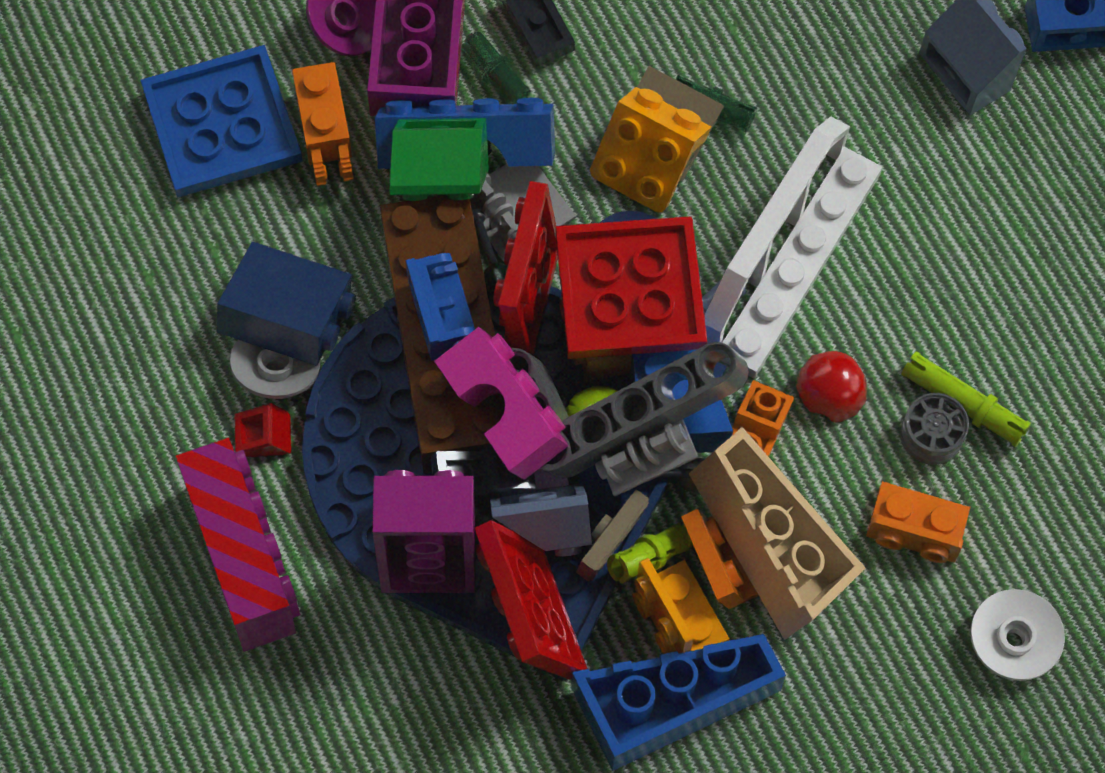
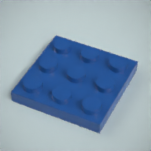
M265 45L141 79L142 88L177 198L303 161L301 150Z

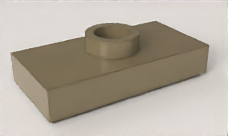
M636 489L614 519L607 514L602 518L591 534V538L596 542L582 559L576 571L577 574L588 582L594 580L606 564L609 556L615 552L643 515L649 504L648 497Z

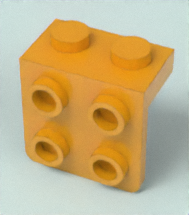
M635 87L618 101L590 167V174L594 179L655 212H662L669 206L691 154L706 141L711 126L702 122L701 118L693 111L682 108L677 109L664 102L662 96L657 92Z

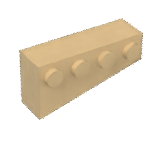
M743 427L689 473L784 640L815 619L866 569Z

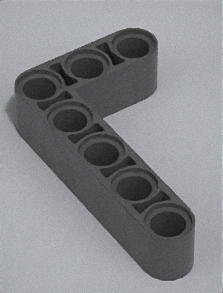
M712 342L568 417L544 363L519 348H512L515 356L510 359L516 370L522 365L528 364V374L540 390L535 395V398L540 405L550 406L565 426V429L560 434L569 446L564 449L563 457L555 464H551V461H548L540 468L562 479L573 477L594 466L596 462L602 460V454L608 453L613 456L627 449L626 444L628 442L638 443L640 442L639 437L643 435L650 437L665 429L664 426L670 423L673 425L738 391L747 381L749 372L746 361L735 350L725 343ZM730 358L731 364L728 372L722 377L715 378L713 371L717 362L721 359ZM682 380H688L689 386L686 394L680 399L673 400L672 391L674 386ZM646 401L647 409L645 415L640 420L633 422L631 413L634 406ZM600 423H605V434L602 439L591 443L590 436L593 428Z

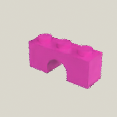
M478 327L434 362L458 397L473 407H476L489 396L495 394L503 395L505 400L504 414L501 420L484 435L507 469L525 480L569 446L560 434L565 429V426L550 406L543 409L537 401L535 395L540 392L538 386L525 370L522 369L520 372H517L510 362V359L515 354L503 337L498 333L492 337Z

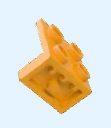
M649 558L639 562L637 579H635L636 592L632 596L641 616L644 619L651 617L658 630L655 633V639L662 654L675 651L684 653L703 649V646L729 641L730 638L685 560L659 573L656 572Z

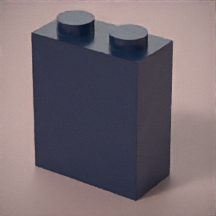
M252 241L217 303V333L317 366L325 350L332 351L339 336L340 326L338 325L341 319L348 320L353 311L356 294L350 293L352 274Z

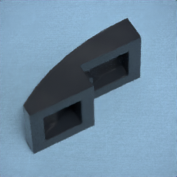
M486 444L481 451H436L430 457L432 476L436 472L443 470H455L462 472L464 476H473L474 500L533 492L536 489L534 473L523 480L510 472L491 444Z

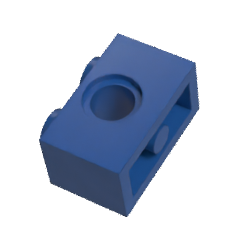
M1027 0L1024 9L1032 52L1105 47V0ZM1068 10L1074 11L1079 15L1071 14L1070 12H1068Z

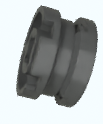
M929 393L920 396L910 405L900 430L902 445L912 458L928 465L946 463L958 454L968 434V415L964 407L951 396L941 393ZM946 402L948 404H951L956 410L954 411L952 408L943 403Z

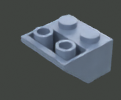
M956 0L925 32L919 54L967 113L972 115L1011 91L1027 48L1024 46L1020 34L1015 29L1009 28L998 15L996 6L991 0Z

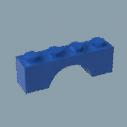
M492 98L475 100L473 105H456L454 100L439 99L429 102V106H412L411 101L395 100L387 102L386 107H380L375 116L378 169H391L392 136L398 119L486 118L487 140L500 150L509 167L552 166L555 158L554 104H543V100L540 98H522L517 100V104L499 105V100Z

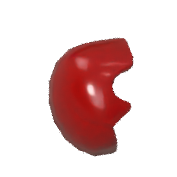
M827 351L812 355L798 371L797 392L805 407L812 414L819 413L827 416L832 422H841L857 415L866 403L867 382L865 375L856 360L847 354L838 351Z

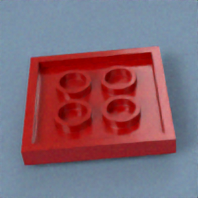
M529 181L526 197H519L516 204L515 224H518L516 237L509 238L506 244L504 263L508 265L505 279H498L496 283L494 306L500 309L499 324L505 327V341L510 348H519L529 354H535L558 256L555 235L556 221L548 184Z
M692 216L556 226L555 235L568 359L697 350L707 344Z
M492 520L475 527L474 529L480 543L475 547L476 553L483 568L491 573L495 588L491 590L492 598L498 611L503 616L506 615L511 632L507 634V640L514 656L526 664L571 680L572 672L588 669L545 551L518 533Z

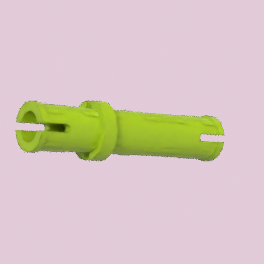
M916 351L911 356V363L907 362L901 373L903 377H907L931 393L951 396L964 407L967 415L973 419V425L979 429L983 425L1012 443L1014 447L1019 445L1022 440L1021 437L1025 436L1032 424L1031 422L1025 421L998 404V398L994 395L989 394L988 397L926 359L919 352Z

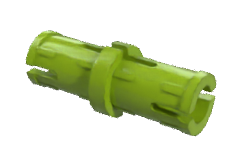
M676 523L656 535L646 534L638 538L630 548L609 556L607 568L615 581L620 580V583H624L637 576L640 561L649 558L655 570L664 567L666 561L690 550L693 543L685 525L680 526V523Z

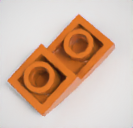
M753 380L737 412L732 426L733 434L743 427L769 457L794 397Z

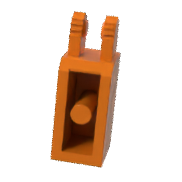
M335 62L292 69L309 165H313L316 185H326L328 177L326 166L323 163L340 160L338 165L340 176L343 177V180H353L350 158H352L350 137Z

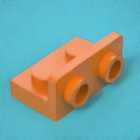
M882 481L866 537L876 539L875 541L878 545L887 549L900 550L903 547L920 552L924 559L931 562L945 563L951 561L955 563L962 549L964 541L962 538L970 507Z
M699 509L681 516L717 600L728 609H731L759 596L714 517L707 518Z

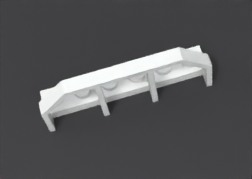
M829 117L815 128L727 267L704 315L707 344L722 342L725 327L746 283L748 282L757 287L722 342L743 357L748 366V375L754 379L876 183L883 168L845 147L850 126L833 117ZM828 155L836 161L804 211L812 177L825 156ZM786 221L795 227L766 272L773 239ZM730 358L721 359V361L729 365L731 364Z

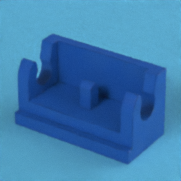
M440 253L416 260L415 258L406 260L407 280L431 361L439 358L475 330L458 274L456 262H453L450 253Z

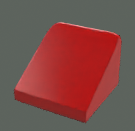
M269 403L234 414L235 452L244 450L246 457L278 456L291 453V416L288 411Z

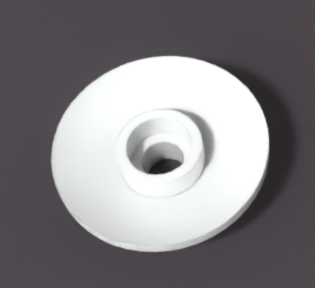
M1009 589L991 595L979 606L971 623V642L977 657L991 672L1009 680L1026 681L1044 675L1053 668L1063 652L1065 632L1060 616L1048 601L1026 590ZM1015 633L1019 635L1022 639V645L1012 646L1009 644L1007 634Z

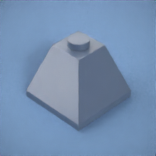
M582 483L536 489L533 492L506 497L490 498L492 517L544 551L554 550L555 556H571L582 553V546L592 545L588 500Z

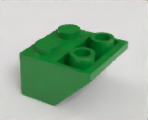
M486 118L398 119L392 136L390 195H402L404 200L419 201L429 198V194H447V198L451 200H466L474 197V194H480L489 170Z

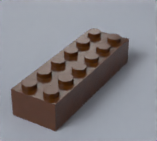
M447 195L429 197L419 201H402L380 205L382 231L423 473L432 472L430 457L436 451H481L486 444H490L484 433L501 420L505 410V400L502 394L489 396L476 407L458 397L434 362L435 360L431 361L408 284L406 260L412 258L416 260L440 253H450L453 262H456L458 274L475 329L480 327L492 337L495 336L470 199L451 200L447 198Z

